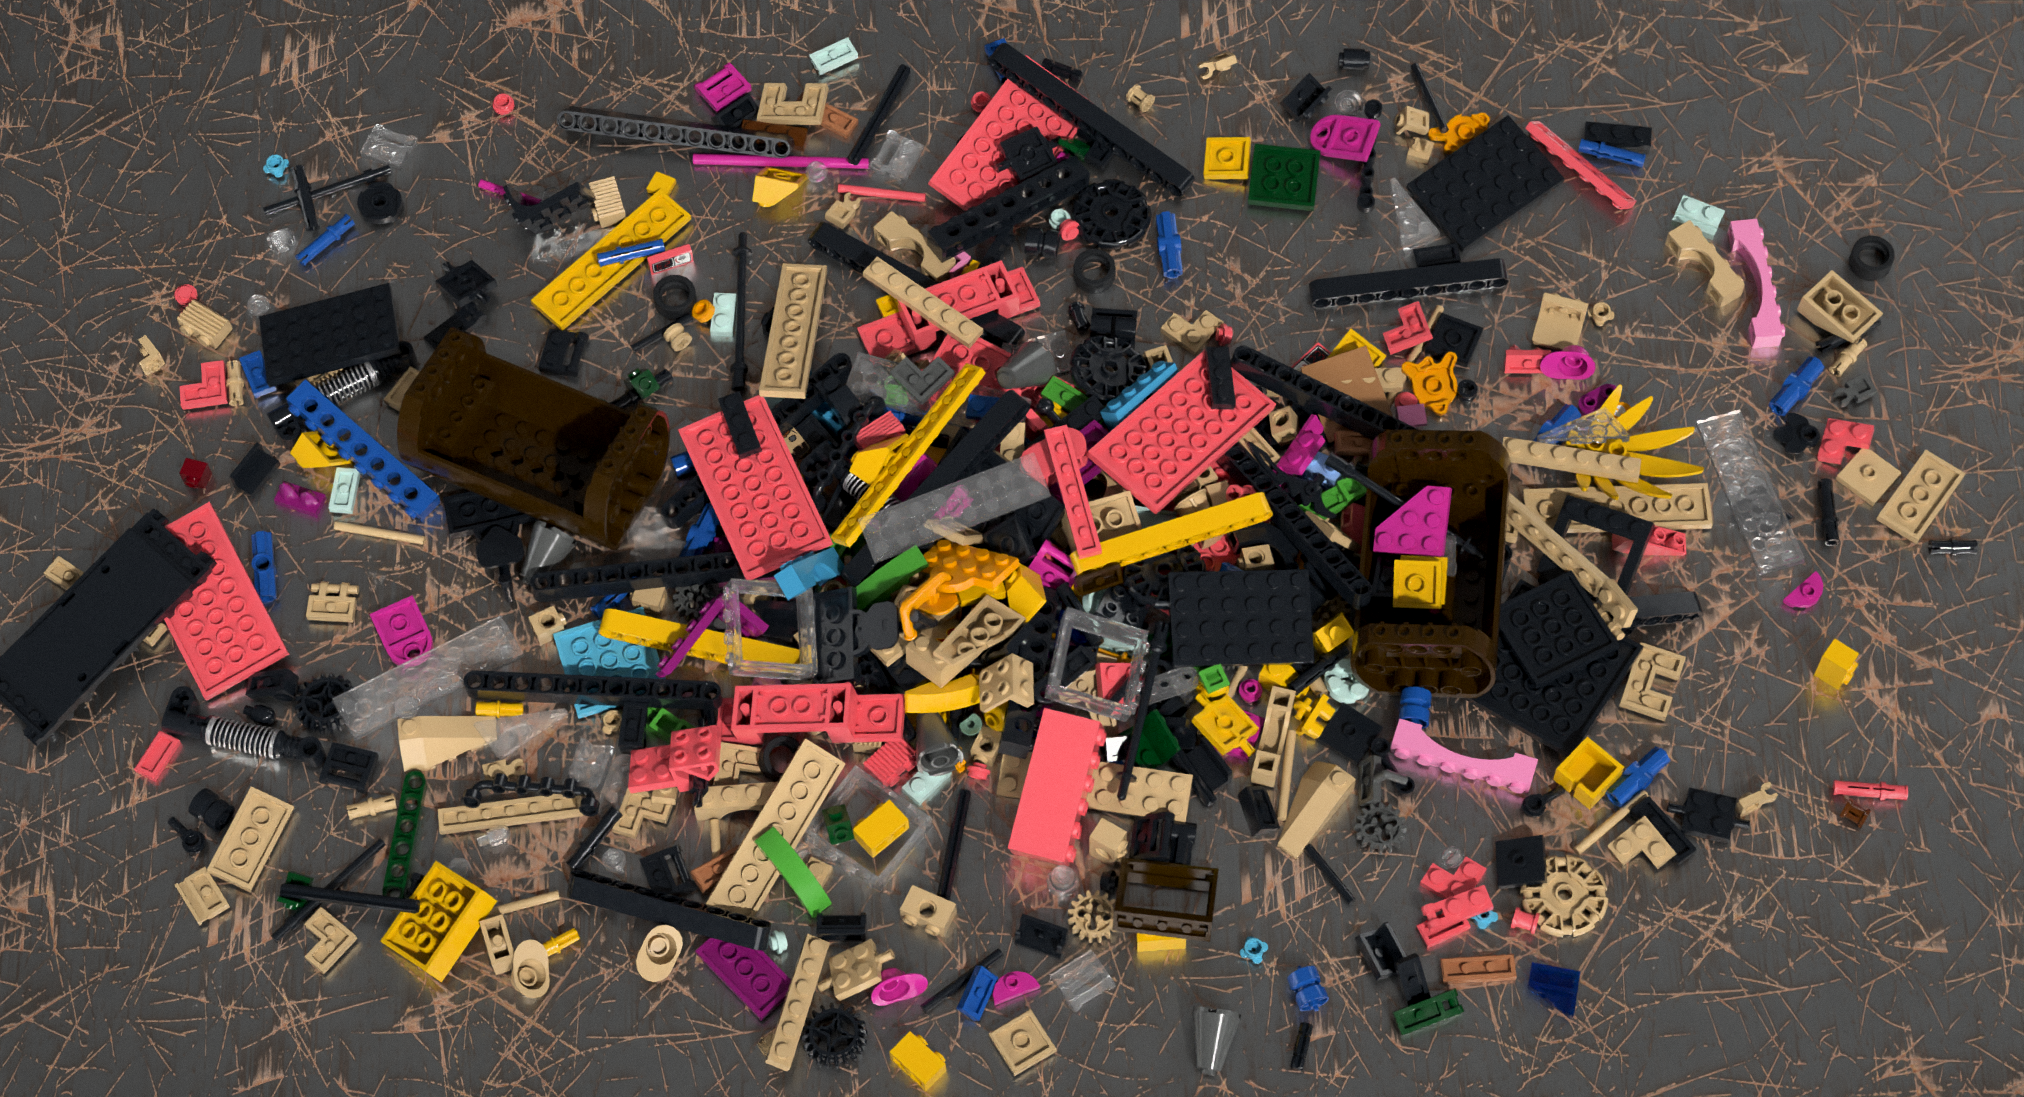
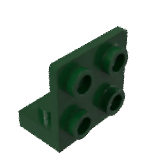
M1157 709L1151 711L1145 718L1134 767L1157 769L1181 750L1177 738L1172 735L1166 725L1165 718ZM1134 726L1120 732L1118 735H1129L1130 741Z

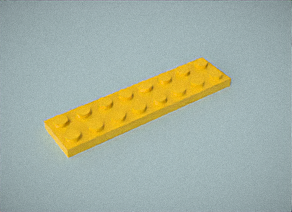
M659 189L533 297L531 304L563 331L650 256L624 261V264H619L618 262L599 267L597 253L615 250L618 246L624 248L659 240L660 238L665 243L691 220V215Z

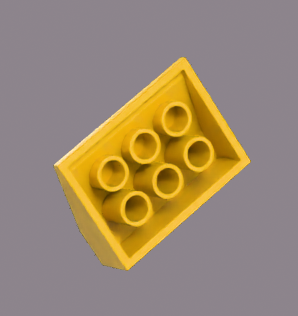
M435 861L409 898L420 901L419 912L415 914L400 912L380 942L442 982L479 929V921L486 919L497 903V900L449 868Z

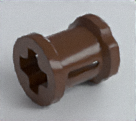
M1850 798L1839 817L1851 820L1858 824L1857 827L1861 829L1871 810L1863 809L1853 803V800Z

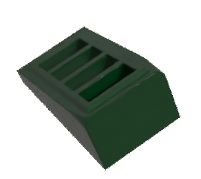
M1060 138L1058 141L1066 154L1069 153L1070 156L1075 155L1081 162H1084V156L1091 148L1075 138Z

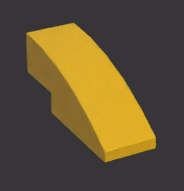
M972 674L949 681L942 688L933 682L926 683L905 691L904 710L907 713H936L980 703L979 682Z

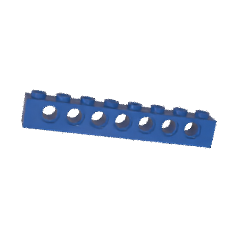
M306 379L286 398L289 405L288 410L294 416L298 417L300 415L306 420L304 422L311 431L317 430L321 433V439L327 445L331 446L333 444L339 449L337 452L343 459L353 461L355 463L354 467L359 473L369 475L372 478L370 480L372 484L379 490L385 489L389 493L387 495L389 499L396 505L401 503L405 507L404 511L412 519L417 517L422 522L441 503L439 495ZM311 405L318 406L313 412L306 411ZM326 420H334L331 426H323ZM344 434L351 435L346 441L339 440ZM359 449H367L366 454L362 456L356 454ZM377 463L384 464L380 470H374L373 466ZM397 477L401 479L396 485L389 483L392 478ZM410 492L417 493L414 499H407L406 496Z

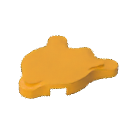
M1486 113L1471 114V117L1459 114L1448 121L1447 126L1449 130L1446 133H1441L1438 127L1430 128L1428 138L1432 141L1446 142L1443 151L1445 154L1450 155L1487 130L1490 118Z
M1447 352L1438 364L1434 363L1432 357L1426 356L1418 364L1407 361L1401 365L1402 373L1411 381L1412 392L1417 398L1418 403L1424 404L1425 408L1431 410L1437 416H1443L1447 413L1448 406L1457 394V379L1453 372L1457 362V355L1454 352Z

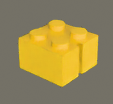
M1587 736L1556 768L1553 780L1568 793L1573 790V797L1590 810L1605 795L1606 790L1621 778L1624 766Z

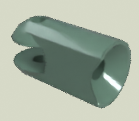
M970 713L971 716L960 723V729L966 735L972 736L979 733L983 726L981 717L975 713Z

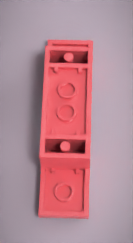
M1002 260L925 288L968 319L990 311H994L1008 319L1040 307L1038 296L1023 266L1007 272ZM899 300L898 313L857 327V333L874 368L881 366L879 362L895 348L903 352L905 356L937 345L936 331L941 330Z
M851 683L735 686L734 698H722V705L718 709L717 724L721 731V742L759 745L764 744L765 733L821 731L827 732L832 743L903 741L905 695H857Z

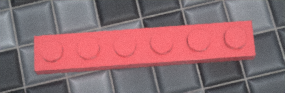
M1530 121L1525 129L1530 132L1532 139L1546 145L1548 152L1555 156L1558 155L1563 159L1562 163L1568 168H1574L1582 180L1588 183L1591 182L1595 186V190L1603 196H1608L1616 208L1621 210L1630 209L1635 205L1637 201L1544 124L1540 121Z
M1063 425L1046 429L1044 434L1078 557L1083 559L1102 554L1068 427Z

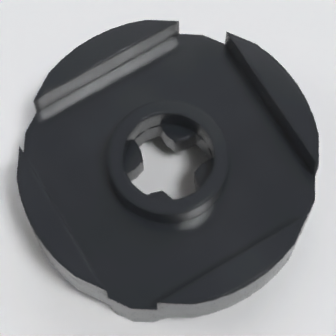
M375 182L359 194L357 205L365 222L385 224L395 222L399 218V213L403 207V200L398 189L393 188V185L390 183ZM379 200H383L385 203L382 206L375 205Z

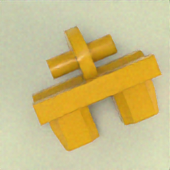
M1322 694L1320 698L1314 700L1311 707L1309 705L1312 700L1306 697L1304 702H1295L1293 707L1297 713L1294 717L1297 720H1301L1304 716L1296 729V734L1299 736L1306 734L1314 739L1321 735L1324 727L1315 721L1316 718L1319 716L1323 720L1328 721L1335 712V709L1327 703L1328 696Z

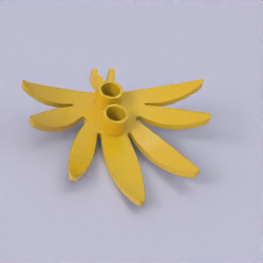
M1621 384L1616 387L1599 409L1587 436H1580L1578 433L1570 430L1569 441H1566L1565 444L1566 447L1641 459L1640 475L1684 477L1700 474L1704 471V467L1627 452L1653 450L1674 444L1692 435L1695 427L1661 430L1617 440L1613 439L1633 427L1646 413L1653 401L1652 396L1644 399L1619 416L1606 428L1616 412L1622 391ZM1575 473L1577 485L1582 491H1587L1590 486L1591 475ZM1592 476L1596 485L1603 493L1614 500L1619 499V495L1608 478ZM1640 478L1638 483L1616 480L1625 487L1641 494L1665 499L1672 498L1671 493Z

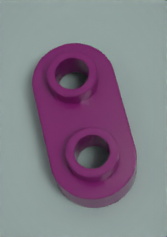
M1604 384L1581 396L1577 406L1578 411L1583 417H1595L1609 397L1606 392L1612 393L1616 386ZM1587 402L1593 403V405L1590 406L1587 404Z

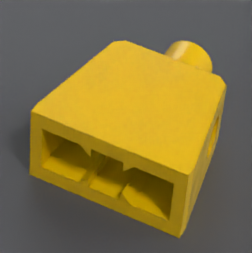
M1344 610L1313 630V646L1319 655L1331 651L1354 635V625Z

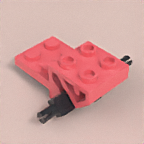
M702 717L698 719L697 728L671 731L670 745L631 750L628 782L630 793L677 787L679 792L689 791L693 794L692 805L694 807H702L703 797L708 792L709 781L718 773L720 766L721 731L718 724L708 726V719Z

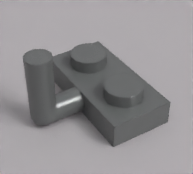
M1376 755L1360 761L1358 806L1368 808L1371 803L1375 805L1381 802L1382 781L1387 779L1405 785L1408 782V776L1388 769L1382 771L1381 757Z

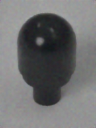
M261 704L254 707L246 705L243 709V714L251 716L252 721L261 725H271L276 719L275 711Z

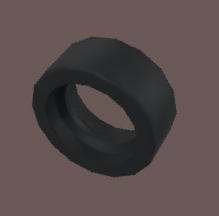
M1869 235L1862 237L1855 242L1849 257L1850 266L1853 272L1866 280L1883 278L1889 273L1894 262V249L1887 240L1879 236ZM1865 249L1876 250L1884 256L1885 262L1878 267L1869 266L1861 261L1859 253Z
M1088 249L1082 252L1076 258L1073 265L1074 281L1085 292L1101 293L1108 290L1113 285L1116 277L1114 259L1106 251L1100 249ZM1097 262L1106 266L1108 273L1104 278L1091 280L1082 275V267L1088 263Z
M669 275L657 282L653 290V299L657 311L663 317L669 319H679L688 313L690 314L693 306L696 304L697 296L693 283L687 277L681 275ZM672 288H680L687 291L688 299L678 306H669L663 303L662 295Z
M779 736L773 738L762 747L758 763L761 772L766 778L773 782H778L783 774L776 771L770 764L769 754L772 749L777 746H785L795 754L800 745L799 741L792 737Z

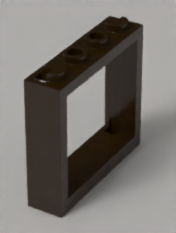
M1122 857L1112 930L1210 942L1219 869ZM1127 882L1209 891L1206 916L1123 906Z

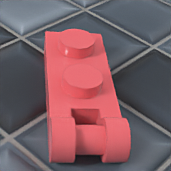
M1485 885L1421 907L1423 915L1428 919L1427 926L1430 931L1444 928L1494 909ZM1442 911L1444 917L1437 918L1436 912Z

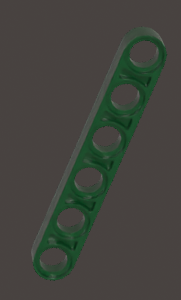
M411 771L404 779L382 889L383 896H387L391 889H399L400 895L398 898H405L427 789L426 778L420 771ZM413 778L422 779V784L419 787L412 788L409 786ZM416 800L418 805L415 809L408 810L405 808L406 802ZM405 822H412L413 829L409 832L401 831V825ZM401 844L409 846V850L405 854H398L396 849ZM397 866L405 868L404 874L400 877L392 875V870Z

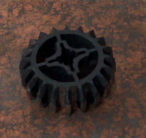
M332 672L328 677L321 673L320 679L312 676V682L304 681L305 689L298 688L300 696L295 697L297 704L295 705V711L298 713L299 721H303V726L305 728L310 727L313 733L318 730L320 734L324 735L325 731L328 730L333 735L336 728L342 732V725L350 726L349 719H356L354 711L359 710L357 704L359 697L356 695V688L351 686L352 684L348 679L344 680L341 675L335 678ZM334 690L342 693L345 696V700L336 697ZM309 708L319 711L320 717L311 714Z
M831 1002L829 1005L830 1009L826 1010L821 1005V1013L813 1010V1018L806 1017L805 1022L808 1026H803L802 1032L804 1035L801 1036V1041L805 1043L803 1049L805 1052H809V1059L816 1058L815 1062L817 1065L825 1061V1068L827 1069L831 1063H834L835 1069L838 1070L839 1063L843 1062L844 1066L848 1067V1059L856 1062L857 1056L855 1053L863 1054L864 1051L861 1046L867 1045V1040L864 1037L868 1035L866 1029H863L866 1026L865 1021L860 1020L861 1016L858 1012L853 1014L851 1006L844 1011V1004L841 1003L838 1009H835L834 1004ZM833 1020L830 1025L821 1026L825 1022ZM842 1021L852 1027L855 1032L854 1035L842 1029ZM837 1029L839 1037L836 1036V1039H833V1042H831L830 1035L836 1033ZM814 1037H818L821 1041L827 1043V1051L821 1049L815 1043ZM840 1046H848L847 1048L836 1052V1050Z

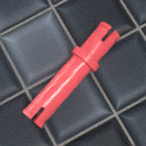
M1834 780L1833 795L1879 798L1881 801H1885V798L1906 801L1908 785H1891L1880 781V784Z

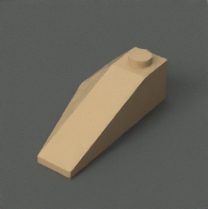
M986 595L936 648L933 655L953 667L1012 636L1026 621V618Z
M416 716L397 719L399 745L405 773L431 770L439 763L448 759L451 761L457 758V755L469 750H476L498 740L496 716Z
M1315 761L1301 778L1277 846L1297 860L1305 847L1311 843L1353 792L1356 779L1337 765Z

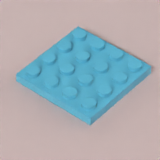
M643 607L627 611L646 616ZM602 619L553 634L565 675L666 679L665 677L659 678L655 675L659 669L657 664L660 661L655 648L601 636L598 631ZM569 687L570 692L573 691L575 687ZM592 688L588 692L595 693L598 688ZM615 689L612 691V694H618L622 690ZM639 690V691H637L635 694H636V695H642V694H644L646 691H645V690ZM574 704L578 719L620 707Z

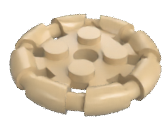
M1567 854L1565 857H1557V855L1546 857L1547 883L1521 886L1520 893L1523 894V900L1521 901L1523 910L1534 915L1535 913H1540L1537 923L1540 926V930L1556 937H1563L1564 935L1577 937L1595 928L1594 924L1602 920L1608 906V898L1605 893L1607 887L1599 871L1592 869L1588 865L1589 862L1577 856ZM1558 866H1565L1567 872H1558ZM1582 872L1587 876V878L1584 880L1578 874ZM1560 890H1567L1570 892L1571 898L1563 900L1559 897L1558 892ZM1588 891L1595 892L1596 897H1589ZM1533 893H1540L1539 898H1533ZM1585 909L1590 912L1588 917L1582 914ZM1544 910L1551 915L1548 919L1541 915ZM1571 919L1572 925H1563V921Z

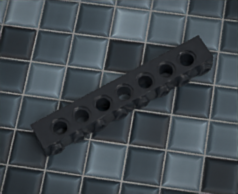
M1075 155L1069 159H1064L1059 164L1044 169L1038 175L1027 178L1022 183L1007 188L1003 193L990 197L985 202L969 208L966 212L951 217L945 223L932 227L927 233V245L943 263L997 235L1009 226H1014L1089 186L1090 172Z
M1044 586L1047 602L1030 619L1029 623L1034 627V630L1028 635L1030 639L1023 646L1019 647L1017 656L1033 663L1034 683L1045 672L1049 671L1052 658H1048V652L1052 653L1055 639L1051 637L1052 633H1056L1059 623L1055 616L1060 614L1063 603L1062 600H1059V594L1056 592V589ZM1046 685L1040 690V693L1041 691L1045 692ZM1034 699V704L1027 708L1012 700H1008L998 753L1026 759L1028 751H1033L1036 737H1032L1033 731L1038 729L1040 717H1036L1037 711L1041 712L1042 704Z

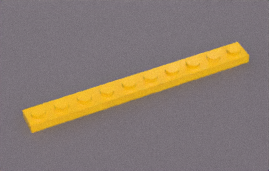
M968 363L964 365L831 535V539L835 543L850 548L856 542L859 535L870 524L873 517L884 506L901 481L912 470V467L925 453L926 449L939 435L961 404L965 402L975 386L979 384L982 377L986 374L982 367Z

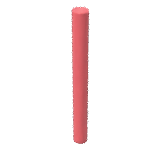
M838 184V193L846 194L850 192L854 195L918 202L926 201V193Z

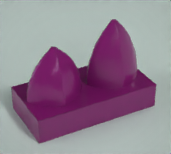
M283 481L279 485L274 502L277 505L317 518L327 498L325 494Z

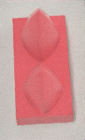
M1514 344L1508 350H1505L1504 373H1543L1540 368L1541 360L1550 354L1551 350H1542L1539 347L1533 350H1522Z

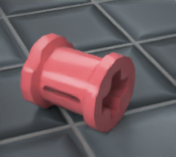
M1233 484L1226 491V500L1229 502L1245 497L1244 494L1251 495L1257 492L1252 485L1240 487Z
M1516 907L1510 928L1519 927L1529 930L1531 934H1534L1540 913H1535L1534 915L1521 911L1519 907Z

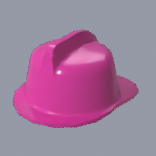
M1569 345L1561 351L1552 352L1546 355L1540 363L1543 374L1555 379L1583 380L1593 375L1596 368L1595 362L1589 356V353L1578 345Z
M887 968L881 971L882 982L874 985L871 1000L878 1006H885L897 1001L910 999L923 993L928 986V981L921 974H906L897 968Z

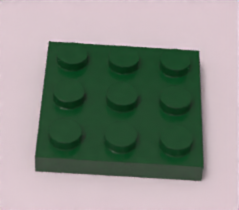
M1255 144L1248 204L1314 211L1321 150Z

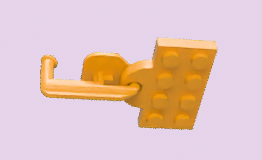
M941 539L923 555L929 567L920 572L930 574V578L907 597L899 609L904 639L911 641L917 637V631L910 621V613L913 609L933 615L947 614L959 603L956 592L966 590L973 585L994 590L1019 567V559L1007 554H1000L969 545L962 546L958 543Z

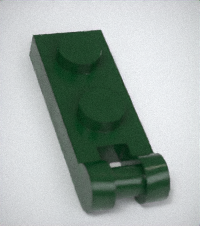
M1456 988L1392 1011L1400 1035L1408 1034L1463 1013L1464 1008L1462 1004H1459L1456 997L1458 996ZM1446 1000H1448L1450 1006L1447 1010L1444 1009L1442 1004Z

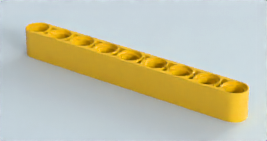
M1258 492L1100 542L1102 554L1079 559L1076 550L1069 557L1077 576L1118 562L1123 567L1261 523L1271 518L1273 513L1265 494Z
M610 608L604 610L598 632L601 636L609 639L672 652L671 646L679 637L683 639L687 634L685 628L688 625ZM705 629L686 654L687 656L746 669H759L765 673L791 678L795 667L806 656L804 651L708 629Z

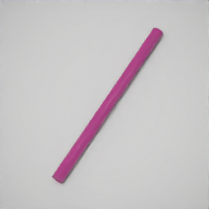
M693 153V164L869 169V158H862L858 165H853L848 162V157L787 156L785 158H774L759 155Z

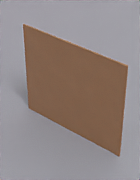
M1366 346L1300 367L1302 373L1322 383H1327L1326 385L1393 417ZM1375 377L1372 383H1366L1362 379ZM1345 380H1352V381H1351L1350 383H1348V384H1345V383L1341 382V381H1345ZM1318 414L1328 443L1334 442L1335 431H1352Z

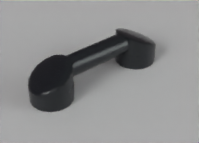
M1381 737L1374 739L1370 747L1371 755L1381 757V763L1385 769L1399 773L1388 756L1390 750L1388 740ZM1408 777V782L1405 785L1394 782V792L1398 796L1407 797L1413 793L1415 783L1410 777Z

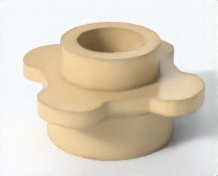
M1605 302L1595 304L1587 312L1588 316L1595 320L1597 326H1603L1604 322L1614 319L1615 316L1610 306Z
M611 710L601 715V720L604 722L602 730L605 734H611L614 731L620 732L623 713L621 710Z

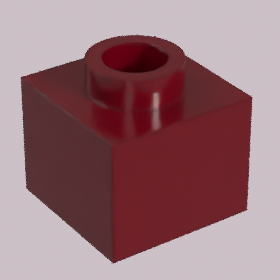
M186 458L179 474L186 486L193 489L197 487L206 489L212 472L208 463Z

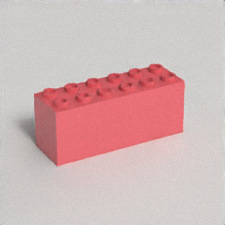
M1044 708L1008 849L1012 854L1067 868L1070 862L1074 863L1077 852L1074 846L1075 840L1080 839L1083 825L1080 823L1081 817L1086 816L1089 802L1086 799L1087 793H1092L1095 779L1092 776L1093 770H1098L1101 759L1098 752L1099 747L1104 746L1107 736L1100 721Z

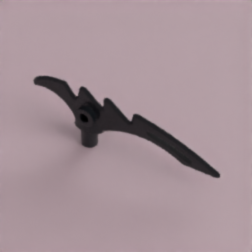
M1251 442L1247 443L1257 461L1278 485H1282L1284 482L1287 483L1292 497L1299 493L1303 506H1308L1313 502L1314 512L1327 518L1337 517L1335 513L1325 507L1322 501L1323 489L1320 485L1325 480L1322 474L1318 473L1313 481L1293 477L1277 467L1265 451ZM1260 453L1263 455V457H1264L1265 460L1268 462V464H1269L1278 474H1275V472L1266 464V462H1265V461L1263 460V458L1260 456Z

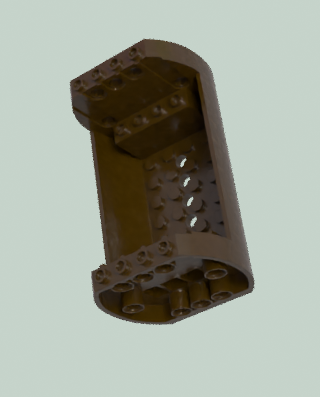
M455 327L449 329L405 392L397 425L398 451L401 460L406 465L611 550H618L660 484L670 443V425L665 412L643 403H639L635 410L631 412L487 354L484 342L480 337ZM496 451L503 453L501 456L493 457L491 455L493 452ZM514 460L523 461V463L519 465L511 464V462ZM535 468H541L543 470L541 473L538 474L531 472ZM560 476L563 478V480L559 482L552 481V478ZM575 485L583 486V488L580 490L572 489V487Z
M1385 430L1373 440L1370 446L1368 478L1406 502L1426 486L1452 488L1448 529L1465 540L1471 536L1470 543L1487 554V558L1481 561L1465 550L1460 555V547L1446 539L1447 547L1445 548L1444 557H1448L1445 605L1441 606L1442 609L1437 614L1430 613L1429 609L1393 607V602H1372V600L1367 609L1356 610L1350 658L1352 673L1363 686L1382 696H1401L1402 689L1406 687H1421L1429 690L1432 693V697L1478 698L1487 693L1493 687L1496 680L1511 473L1509 453L1497 439L1483 431ZM1367 488L1359 571L1372 585L1378 558V552L1373 551L1376 527L1399 508Z

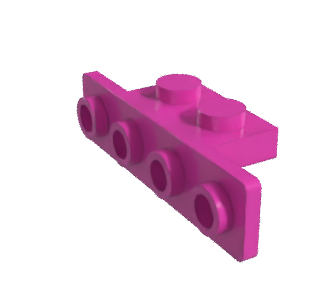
M1311 414L1276 465L1291 476L1293 474L1302 476L1325 442L1323 436L1320 435L1324 427L1317 415ZM1284 482L1282 485L1279 486L1283 489L1287 483Z

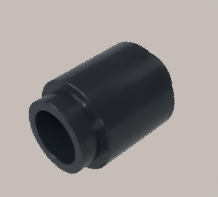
M1343 48V52H1339L1338 65L1342 66V70L1363 71L1364 68L1369 69L1370 51Z

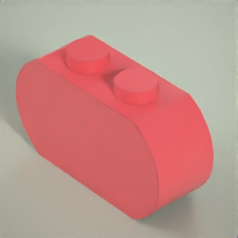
M1068 427L1080 469L1088 462L1086 440L1080 431ZM1046 438L1030 445L1021 456L1022 470L1045 488H1049L1058 481Z

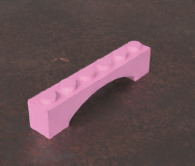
M1757 219L1731 221L1727 232L1731 252L1736 251L1750 268L1759 295L1758 315L1751 319L1748 328L1752 349L1779 346L1782 337L1785 336V327L1783 323L1780 324L1781 309L1780 305L1776 304L1775 301L1776 287L1771 283L1772 268L1770 265H1767L1768 251L1762 242L1764 237L1763 228L1759 227Z
M1400 718L1390 749V753H1393L1398 758L1413 759L1424 766L1433 765L1440 767L1445 772L1460 773L1468 779H1480L1492 786H1504L1510 788L1515 793H1529L1538 759L1515 753L1514 757L1498 760L1463 756L1433 741L1422 731V725Z

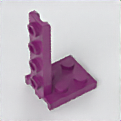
M725 590L723 594H718L716 598L713 597L710 602L707 601L699 610L701 616L697 621L693 619L685 628L687 634L683 639L679 637L671 646L673 649L669 657L665 655L657 664L659 669L655 675L659 678H664L666 675L671 674L717 614H719L718 617L722 622L731 624L737 629L736 633L740 637L754 639L763 634L769 625Z

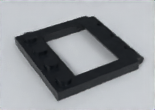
M1567 495L1553 528L1563 539L1573 520L1634 540L1617 582L1623 592L1628 595L1655 524ZM1543 553L1537 568V572L1540 574L1538 582L1542 584L1566 573ZM1583 587L1590 600L1595 602L1599 600Z

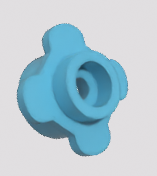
M271 155L266 160L263 170L265 173L274 174L275 177H282L284 169L289 166V161L283 159L280 155Z
M1492 910L1482 913L1486 917H1482L1481 914L1471 917L1478 928L1482 930L1498 920V914Z
M1249 936L1245 940L1244 948L1240 950V956L1242 958H1249L1253 963L1259 964L1262 962L1263 953L1268 950V945L1258 938Z

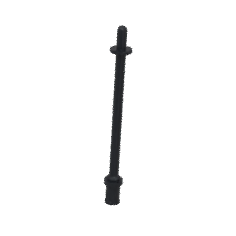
M741 232L738 235V247L732 250L733 256L738 258L735 362L730 366V372L732 373L731 390L734 392L746 390L745 381L746 373L748 372V366L744 363L747 258L752 256V250L747 247V234L745 232Z
M1333 451L1324 463L1342 474L1341 477L1343 479H1354L1398 508L1407 503L1357 471L1354 466L1355 463L1352 461L1350 463ZM1447 528L1446 539L1460 547V555L1465 550L1481 561L1487 558V554L1470 543L1471 536L1465 540Z
M1160 621L1155 623L1152 641H1149L1148 645L1151 656L1123 772L1116 773V778L1121 780L1117 793V798L1120 801L1126 799L1130 782L1134 783L1137 781V777L1132 774L1160 655L1167 651L1166 640L1170 625L1165 623V626L1162 628L1163 622Z

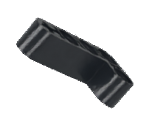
M1694 591L1628 597L1638 608L1631 627L1622 628L1621 630L1627 637L1637 627L1691 622L1701 618L1704 613L1698 596Z

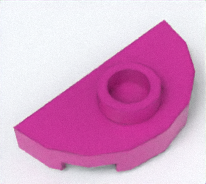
M1815 571L1785 597L1783 603L1791 608H1809L1815 605L1823 592V582L1818 572Z
M1020 971L1009 972L1000 977L994 986V1005L996 1006L1040 989V985L1028 973Z

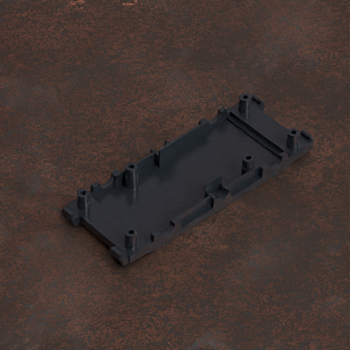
M153 508L132 528L129 527L0 657V701L27 725L23 730L24 735L34 745L38 746L43 740L46 741L50 736L55 735L57 728L65 720L70 721L74 717L75 709L81 703L89 702L93 698L91 693L97 689V686L120 663L125 665L128 655L134 651H139L137 646L166 617L171 619L175 615V609L178 604L184 600H189L193 596L192 592L200 584L206 582L207 577L213 572L212 569L218 564L205 552L200 551L195 555L164 527L169 520L157 509Z

